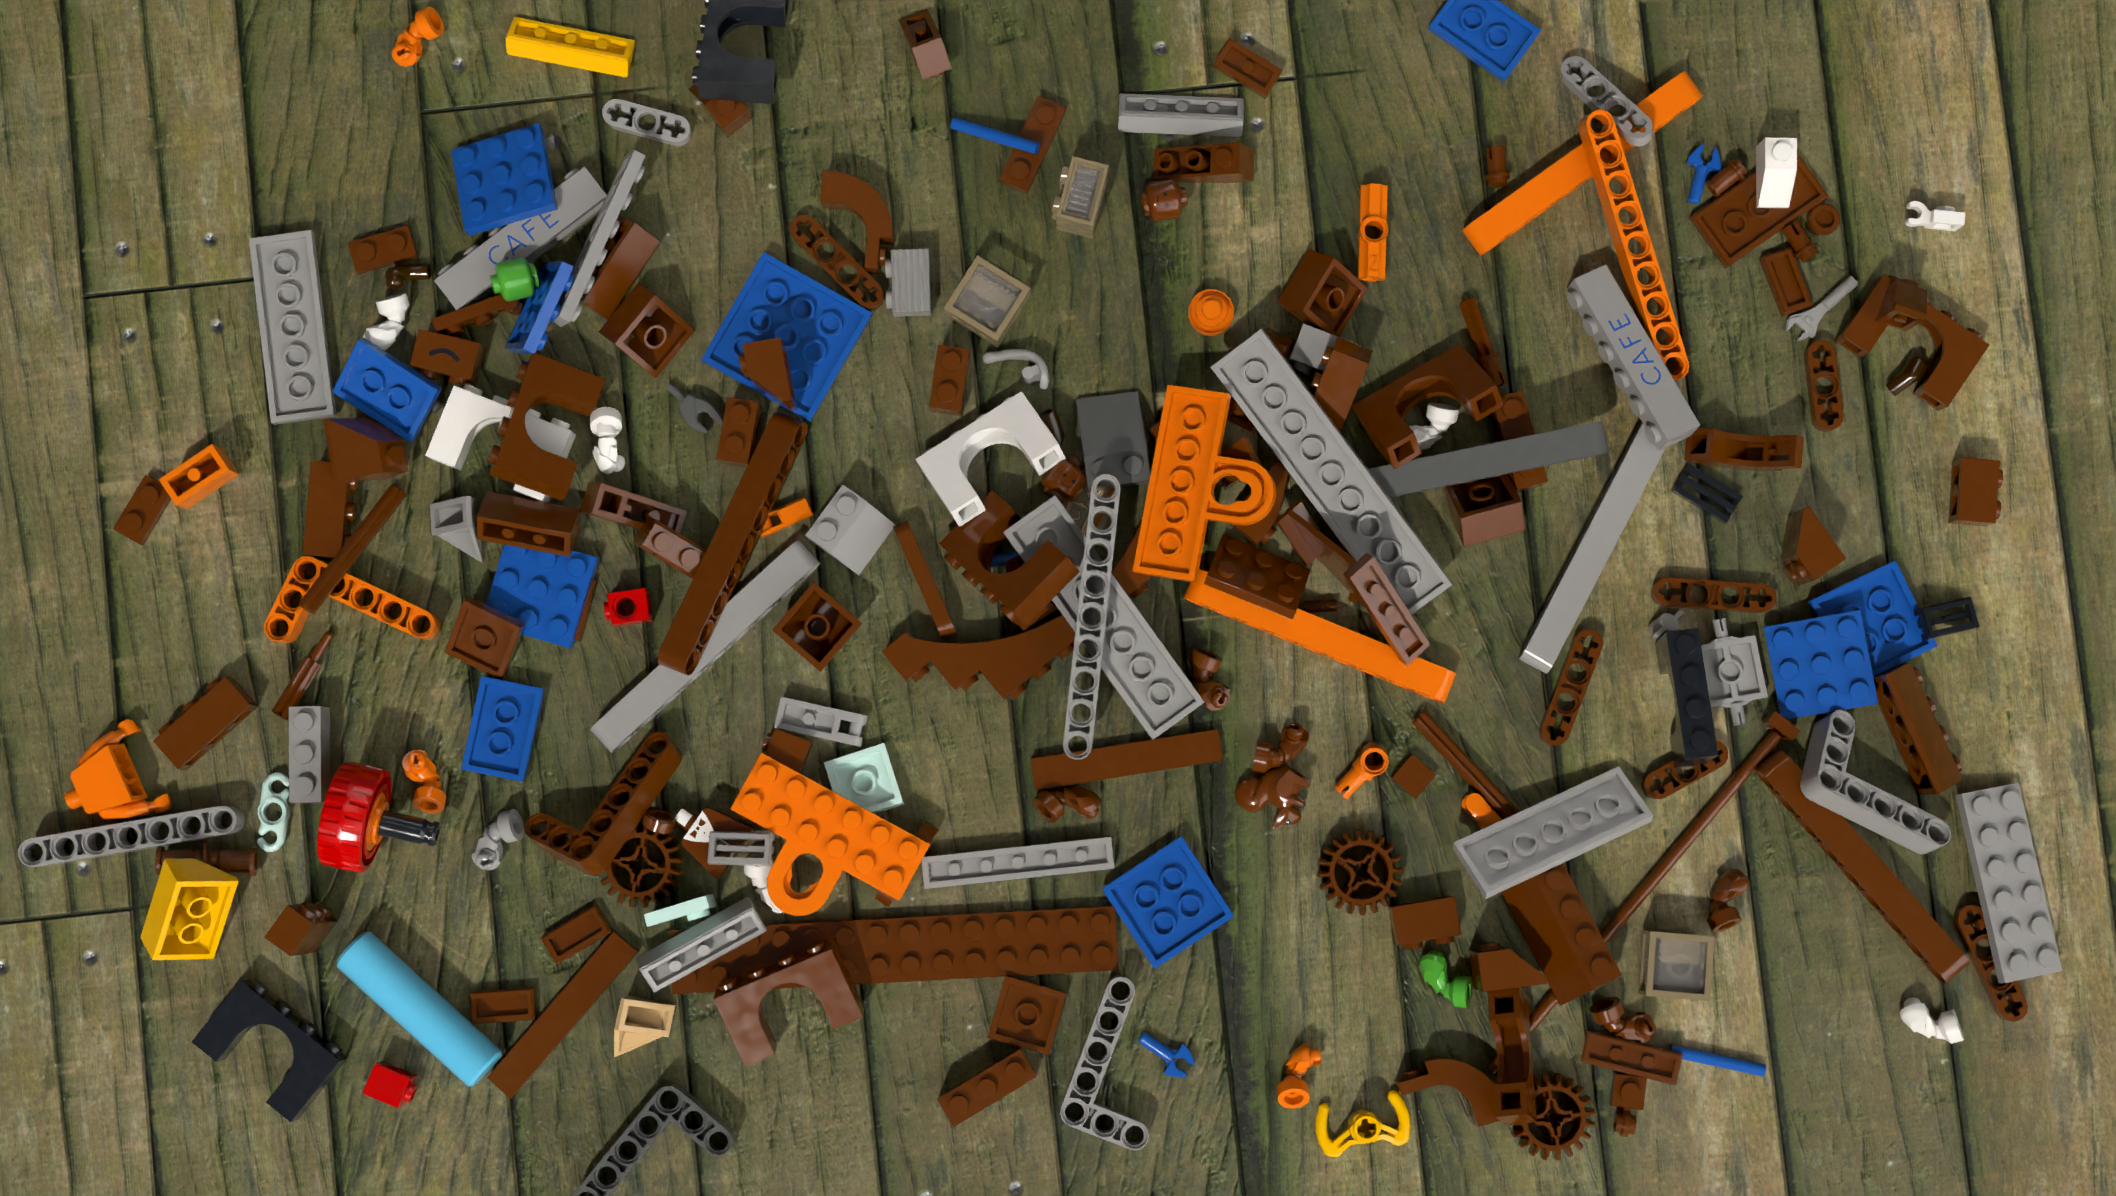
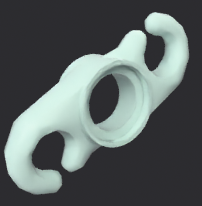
M281 772L269 774L262 784L260 805L258 807V817L261 821V826L258 832L260 835H264L268 831H273L277 834V840L273 844L266 843L263 838L257 840L259 847L266 852L279 850L286 840L288 819L290 817V807L287 803L289 790L284 789L280 793H275L271 789V784L276 780H280L285 786H289V777ZM271 803H277L282 808V816L277 821H271L266 816V809Z

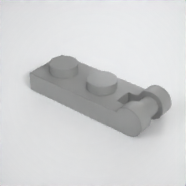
M781 697L774 728L861 747L863 738L860 737L863 725L867 724L868 716ZM842 720L851 722L848 734L839 732Z

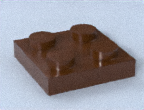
M468 596L463 600L444 653L502 680L507 673L525 623Z
M1005 975L987 1038L1049 1055L1067 993Z

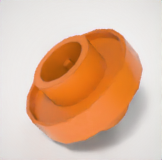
M1206 289L1199 292L1192 298L1188 308V319L1191 326L1198 333L1205 336H1217L1224 333L1230 327L1234 318V306L1231 299L1217 289Z

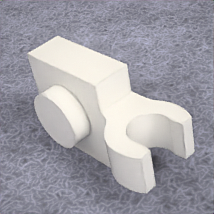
M1912 201L1906 205V209H1914L1918 213L1917 219L1908 218L1905 220V225L1909 227L1924 226L1927 229L1956 231L1965 225V212H1955L1954 207L1938 206L1936 209L1929 211L1919 201Z

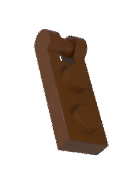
M499 294L434 318L432 322L436 332L439 334L455 337L464 333V328L474 324L477 327L488 325L495 321L494 317L508 312L514 316L519 315L524 303L521 299L507 302Z

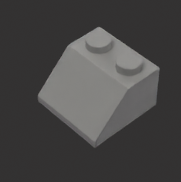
M842 485L805 536L859 576L893 531L895 524L845 485Z

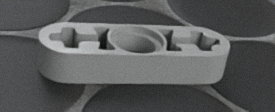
M621 99L609 100L602 110V115L607 125L618 131L673 146L685 145L692 136V128L689 122L680 115ZM618 107H621L623 114L632 117V111H636L632 118V127L629 126L630 121L627 118L619 117L617 122L614 121L610 112H616ZM652 115L655 117L656 124L651 130L645 131L639 127V120L642 116ZM662 119H666L665 125L671 128H676L677 124H681L682 129L685 131L684 134L679 133L677 138H673L670 130L662 128Z

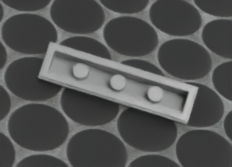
M1119 94L1118 131L1242 136L1244 98Z
M746 897L637 957L638 967L655 993L761 935L767 929L749 897Z

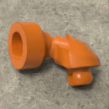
M431 6L415 13V20L409 23L410 28L405 27L404 32L398 36L396 45L391 53L395 62L400 66H412L419 61L423 54L422 37L427 40H433L444 34L443 21L438 12Z
M413 750L408 752L402 760L403 771L406 777L422 785V787L415 790L413 806L425 813L442 812L447 796L442 791L441 781H438L440 776L436 772V766L428 758V754L425 751Z
M1307 1042L1301 1044L1290 1054L1285 1064L1287 1066L1285 1071L1287 1077L1277 1086V1099L1281 1106L1296 1109L1303 1107L1309 1102V1087L1301 1078L1306 1074L1307 1069L1311 1065L1319 1066L1322 1063L1320 1049H1309Z

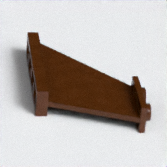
M1299 500L1275 520L1304 565L1308 566L1317 558L1366 608L1400 662L1408 666L1430 646V643L1374 556L1366 553L1356 561L1322 534L1303 503Z

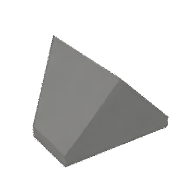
M463 496L430 504L432 536L442 538L483 563L482 540L477 539V514L480 510V501L471 496Z

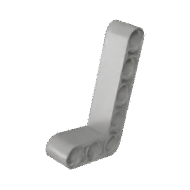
M1836 710L1814 724L1800 781L1801 791L1806 798L1918 854H1927L1949 843L1951 831L1942 819L1846 772L1855 733V721L1851 714L1844 710Z
M1117 975L1112 977L1105 987L1063 1097L1060 1115L1064 1123L1070 1127L1124 1148L1139 1150L1146 1146L1149 1140L1146 1124L1138 1118L1094 1102L1135 994L1132 981L1126 976ZM1119 981L1127 983L1130 989L1127 997L1123 999H1117L1111 993L1113 984ZM1105 1012H1113L1118 1017V1023L1112 1029H1105L1100 1024V1017ZM1094 1042L1103 1043L1107 1048L1105 1056L1100 1059L1092 1058L1088 1053L1089 1046ZM1083 1072H1089L1095 1077V1083L1089 1089H1082L1077 1084V1078ZM1075 1102L1082 1105L1084 1112L1080 1118L1071 1119L1066 1115L1065 1109L1070 1103ZM1102 1114L1111 1116L1114 1120L1113 1126L1106 1131L1098 1129L1095 1125L1098 1116ZM1138 1126L1143 1130V1137L1140 1141L1130 1142L1126 1139L1125 1133L1129 1127Z

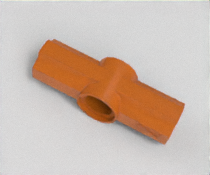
M1370 183L1360 186L1359 229L1357 233V279L1368 282L1385 280L1386 237L1388 234V186ZM1369 226L1376 227L1380 231L1381 236L1378 239H1370L1365 234V228Z

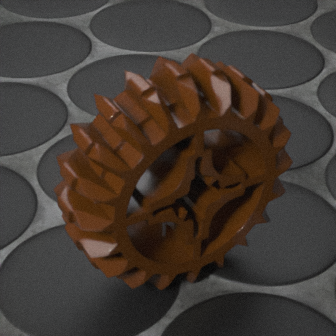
M638 823L623 844L624 846L633 839L641 838L635 853L630 857L618 856L617 853L603 872H607L608 877L600 881L601 885L613 884L607 894L612 896L617 891H620L621 893L617 899L618 903H623L629 896V907H636L638 898H640L643 908L649 907V897L652 898L655 904L661 903L659 892L665 897H670L672 893L666 886L668 884L673 887L679 886V882L673 879L672 875H683L684 872L682 869L674 868V863L683 862L684 857L673 856V852L680 850L681 847L679 844L669 847L668 843L674 838L672 834H668L662 839V833H651V830L646 827L641 831L640 824ZM650 840L662 850L665 864L658 863L652 859L650 855L651 847H649ZM642 855L645 858L643 862L647 861L648 865L655 866V868L642 869L639 874L636 871L638 868H634V864L626 863V861L640 860ZM616 865L624 867L630 872L631 889L620 880ZM649 873L664 874L655 887L641 892V886L644 884L645 878Z
M1355 829L1354 839L1352 840L1347 831L1342 832L1344 843L1341 844L1334 837L1331 839V842L1336 849L1333 851L1328 847H1324L1322 850L1330 856L1329 860L1318 859V864L1327 866L1326 871L1317 872V877H1327V882L1321 883L1319 888L1321 890L1331 888L1332 891L1325 898L1330 901L1337 896L1339 899L1335 903V908L1340 909L1345 902L1348 903L1346 913L1348 914L1354 912L1355 905H1358L1359 915L1366 914V905H1369L1373 913L1378 912L1376 905L1378 900L1384 907L1389 905L1388 900L1384 897L1386 893L1392 897L1397 896V892L1390 888L1391 884L1402 885L1400 879H1393L1394 873H1403L1402 867L1393 868V862L1401 860L1400 855L1390 857L1388 854L1395 846L1388 844L1383 848L1381 846L1385 841L1383 835H1380L1373 842L1374 833L1371 830H1368L1365 839H1362L1361 830ZM1364 845L1370 847L1367 853L1357 861L1342 855L1346 849L1352 846ZM1377 854H1379L1385 866L1384 881L1380 880L1372 870ZM1336 863L1343 867L1348 874L1342 891L1335 880L1334 870ZM1347 863L1351 866L1357 865L1358 867H1360L1361 863H1364V872L1373 881L1359 877V881H1354L1356 873ZM1363 883L1378 889L1375 894L1367 898L1354 899L1350 897L1353 891H1356Z
M1545 1072L1541 1074L1542 1083L1540 1084L1537 1078L1534 1077L1535 1097L1543 1093L1541 1106L1536 1111L1537 1122L1510 1124L1519 1126L1511 1132V1135L1514 1138L1523 1135L1518 1143L1521 1148H1525L1531 1143L1528 1152L1530 1155L1535 1156L1540 1150L1541 1159L1547 1160L1550 1151H1552L1553 1158L1560 1160L1562 1149L1568 1157L1573 1156V1151L1570 1147L1572 1144L1579 1150L1583 1148V1144L1578 1141L1580 1136L1590 1139L1591 1135L1584 1131L1585 1126L1594 1127L1595 1122L1586 1119V1116L1594 1114L1595 1110L1591 1107L1584 1108V1105L1588 1104L1591 1098L1588 1095L1579 1097L1584 1090L1582 1085L1579 1084L1572 1088L1574 1079L1567 1077L1562 1083V1076L1559 1073H1555L1552 1082H1550V1077ZM1552 1090L1564 1092L1571 1099L1574 1108H1559L1556 1098L1553 1097ZM1549 1109L1562 1114L1558 1115L1557 1120L1554 1119L1555 1122L1552 1124L1545 1119H1541L1544 1118L1545 1113L1549 1114L1547 1112ZM1575 1118L1571 1131L1564 1138L1559 1139L1562 1125ZM1528 1124L1543 1125L1546 1134L1549 1135L1550 1142L1537 1140L1531 1134Z

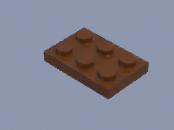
M1223 534L1204 584L1293 620L1311 569Z

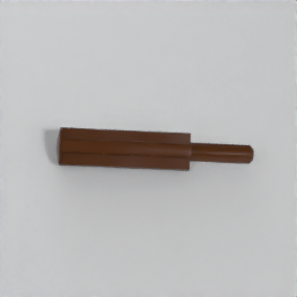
M325 632L310 658L305 656L272 709L276 716L289 720V707H296L321 667L318 661L333 638L331 633Z

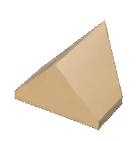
M630 995L622 997L614 1028V1058L661 1037H669L675 1005Z

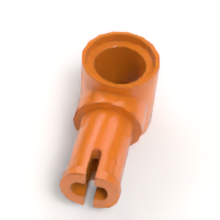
M1375 742L1363 746L1359 757L1352 763L1353 767L1337 784L1333 785L1339 793L1342 792V796L1345 799L1349 800L1350 796L1366 780L1371 781L1375 776L1381 775L1386 771L1389 760L1384 746ZM1371 752H1378L1382 755L1383 760L1377 766H1370L1365 762L1366 756Z

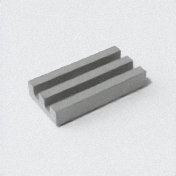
M710 831L707 863L713 865L773 866L772 854H774L773 841H775V834ZM717 839L764 840L765 846L716 845ZM716 852L764 853V858L715 856Z

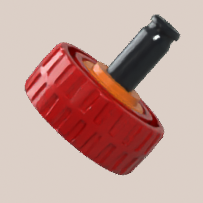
M344 762L337 769L323 804L317 836L318 859L326 866L353 872H365L373 863L383 836L418 844L427 843L428 846H434L438 841L441 825L438 821L430 822L424 818L389 811L392 782L390 773L386 769L362 763Z

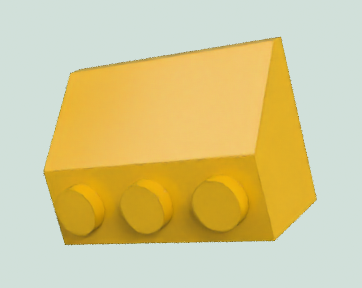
M164 859L141 933V939L151 959H214L239 882L237 877L198 859Z

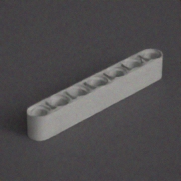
M216 806L27 839L20 844L18 857L28 867H44L156 848L158 846L232 835L243 829L245 815L240 808L235 806ZM225 812H229L233 818L231 826L227 829L221 823V817ZM194 817H197L201 823V828L197 834L190 830V822ZM162 823H166L169 827V834L165 839H162L158 833ZM131 828H134L138 834L137 841L133 845L127 840V833ZM100 833L106 839V845L102 850H99L96 846V838ZM68 839H71L74 843V851L71 855H68L64 850L65 842ZM37 844L43 850V855L38 861L33 856V849Z

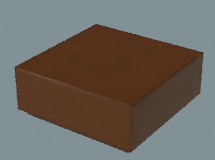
M1777 711L1768 712L1761 720L1762 724L1767 728L1777 732L1783 741L1794 740L1800 733L1798 728Z
M1411 754L1391 779L1416 799L1434 779L1436 774Z

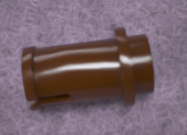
M1491 146V148L1485 149L1488 170L1485 181L1488 182L1489 187L1506 186L1507 180L1510 179V174L1506 173V149L1504 146Z
M1728 160L1725 163L1726 166L1705 182L1706 187L1715 197H1719L1721 193L1737 180L1741 182L1744 179L1747 171L1739 160Z
M1800 221L1794 222L1793 226L1789 225L1781 231L1796 252L1795 258H1800L1802 263L1819 253L1816 249L1817 243H1812L1801 226Z

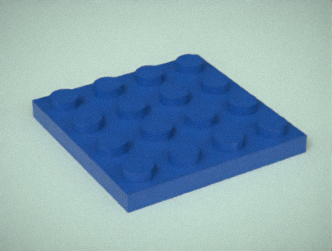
M763 252L701 361L789 410L756 387L749 377L745 378L744 373L741 372L738 354L744 353L742 344L780 337L787 350L797 407L796 410L789 411L811 423L871 320L873 313Z

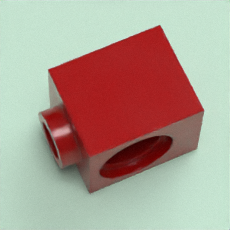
M640 588L607 593L608 601L604 602V613L606 620H611V625L620 627L654 621L650 591L648 589ZM625 600H633L635 604L634 612L630 616H622L620 612L621 604Z
M384 1061L374 1064L362 1094L396 1108L402 1107L406 1102L410 1103L415 1096L418 1085L414 1084L417 1075Z

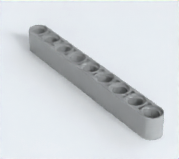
M1642 421L1638 424L1519 654V660L1545 674L1550 671L1665 450L1659 451L1656 445L1648 440Z
M1102 474L1096 477L1090 493L1063 737V750L1069 758L1074 760H1081L1087 757L1091 752L1093 744L1120 498V483L1110 474ZM1102 482H1109L1113 485L1115 493L1109 498H1103L1098 495L1097 486ZM1103 513L1110 517L1111 526L1108 529L1100 530L1094 526L1093 518L1097 514ZM1095 545L1105 547L1108 552L1107 558L1102 562H1096L1090 557L1089 551ZM1089 578H1100L1104 583V590L1099 594L1090 593L1086 588V581ZM1096 609L1101 616L1100 622L1095 626L1085 624L1082 619V614L1085 610ZM1090 640L1096 644L1097 653L1094 657L1085 658L1080 654L1079 645L1083 641ZM1087 672L1092 675L1094 684L1089 690H1081L1076 686L1075 678L1079 673ZM1078 704L1086 705L1090 710L1089 719L1082 723L1075 721L1072 717V709ZM1074 736L1084 738L1087 744L1085 752L1080 755L1071 753L1068 748V742Z
M800 540L795 541L726 604L702 657L691 675L687 676L659 665L599 719L590 729L591 732L611 754L616 752L802 583L820 565V562Z

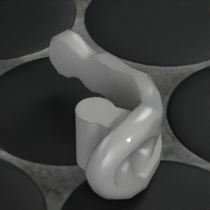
M1005 349L987 352L982 357L983 362L986 364L1005 360L1028 361L1034 366H1028L1022 370L1024 382L1026 384H1033L1035 381H1040L1039 387L1042 389H1046L1049 386L1050 376L1047 365L1043 358L1035 352L1027 349Z

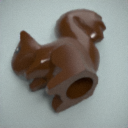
M1283 764L1279 768L1267 771L1260 779L1255 776H1251L1248 779L1244 778L1236 786L1235 800L1247 812L1256 813L1261 811L1269 802L1275 805L1278 811L1272 824L1274 829L1280 825L1296 824L1301 820L1302 816L1294 805L1304 807L1306 803L1305 800L1298 796L1301 787L1308 788L1311 780L1290 766Z

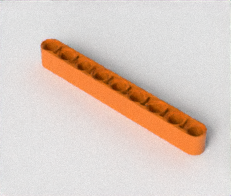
M1683 71L1636 104V106L1651 119L1653 133H1655L1694 105L1704 95L1686 71ZM1632 124L1633 133H1635L1636 131L1644 133V127H1642L1641 129H1637ZM1619 135L1624 154L1635 147ZM1580 144L1462 230L1480 256L1493 249L1593 177L1583 144ZM1602 148L1600 158L1604 163L1609 164L1611 162V154L1607 149Z
M1602 109L1595 110L1580 120L1578 126L1579 134L1634 312L1664 364H1666L1669 358L1675 362L1676 371L1671 376L1674 380H1679L1688 373L1689 361L1614 119L1608 111ZM1592 118L1598 119L1601 122V133H1595L1590 126ZM1602 148L1607 149L1611 154V162L1609 164L1604 163L1600 158ZM1611 178L1619 181L1621 186L1619 194H1615L1610 190L1609 182ZM1621 208L1627 210L1630 214L1628 224H1623L1619 219L1618 214ZM1631 238L1635 239L1639 244V251L1636 255L1632 254L1628 249V242ZM1640 268L1648 273L1649 279L1646 285L1640 283L1637 278ZM1649 299H1653L1658 305L1655 315H1652L1647 310V301ZM1659 328L1663 329L1667 334V341L1664 345H1661L1656 339V333Z
M1199 569L1197 583L1189 582L1183 598L1194 604L1440 703L1446 702L1456 677V673L1419 657L1407 666L1400 662L1391 646L1298 608L1292 620L1204 584L1208 574L1204 570Z

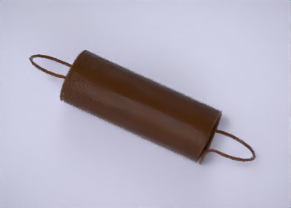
M1337 599L1303 601V610L1308 613L1337 611V603L1342 602H1337Z

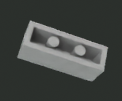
M324 706L289 707V803H324L331 783L330 708Z

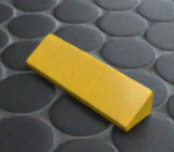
M519 17L513 18L506 35V51L509 55L620 77L628 76L635 48V40Z

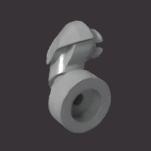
M515 809L500 812L497 820L490 824L489 828L486 827L484 833L480 836L477 847L472 853L473 862L479 868L493 870L499 866L503 859L501 839L506 843H510L523 838V820Z

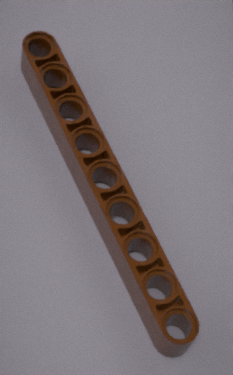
M779 412L774 413L770 418L658 653V663L687 676L691 675L696 669L806 438L808 430L806 422Z
M1776 750L1755 769L1757 776L1939 981L1947 984L1970 963L1967 956L1843 816L1804 796L1800 788L1803 771L1783 750Z

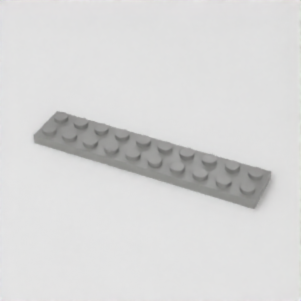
M1263 328L1211 366V369L1350 555L1356 561L1366 553L1374 556L1410 614L1416 612L1453 585V582Z

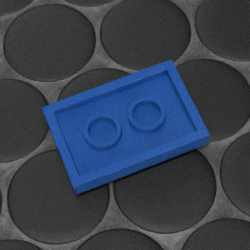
M1448 0L1428 28L1430 32L1503 83L1541 32L1539 28L1499 0Z
M361 338L358 339L332 392L404 439L412 442L419 435L442 387L372 342Z
M481 676L461 770L525 782L545 689Z

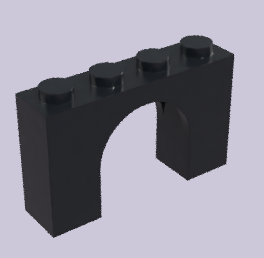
M705 0V8H708L707 15L702 14L700 31L704 36L703 40L697 41L696 57L700 59L699 66H694L692 72V84L697 85L699 98L764 104L775 103L778 82L776 60L736 56L723 48L721 42L730 31L744 25L786 27L789 0Z
M1699 629L1668 631L1655 643L1659 673L1660 675H1669L1674 694L1676 729L1669 737L1674 768L1704 765L1718 756Z
M250 979L242 980L192 1040V1043L215 1062L225 1060L245 1034L259 1024H267L280 1029L292 1044L293 1064L289 1074L266 1103L289 1122L299 1120L347 1058L341 1054L343 1051L341 1046L331 1039L325 1041L317 1034L318 1028L306 1019L300 1021L292 1014L294 1009L288 1003L281 999L276 1001L268 995L269 989L263 983L256 979L252 981Z

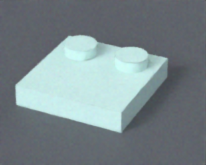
M885 743L824 762L832 791L864 809L876 814L904 804Z
M711 894L643 915L646 925L649 927L683 916H687L688 921L711 915L709 909L717 905L714 895Z

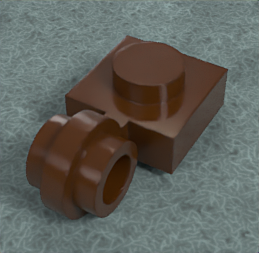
M1613 1073L1609 1105L1622 1107L1621 1113H1615L1613 1130L1618 1132L1620 1136L1628 1137L1629 1134H1635L1637 1118L1636 1115H1631L1630 1109H1644L1647 1078Z

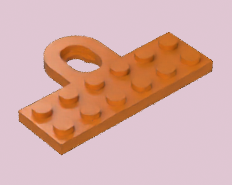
M1167 385L1133 572L1197 583L1208 520L1236 525H1251L1262 520L1271 511L1276 499V486L1270 473L1256 462L1220 456L1231 400L1229 393ZM1236 476L1241 482L1250 485L1251 495L1245 501H1236L1230 505H1223L1216 501L1214 487L1221 478Z
M763 753L760 754L730 808L786 839L769 871L767 890L777 908L794 916L808 915L820 909L828 900L843 871L900 901L931 845ZM802 854H813L820 859L823 865L822 876L818 882L810 885L805 892L797 893L792 890L790 885L793 877V862Z

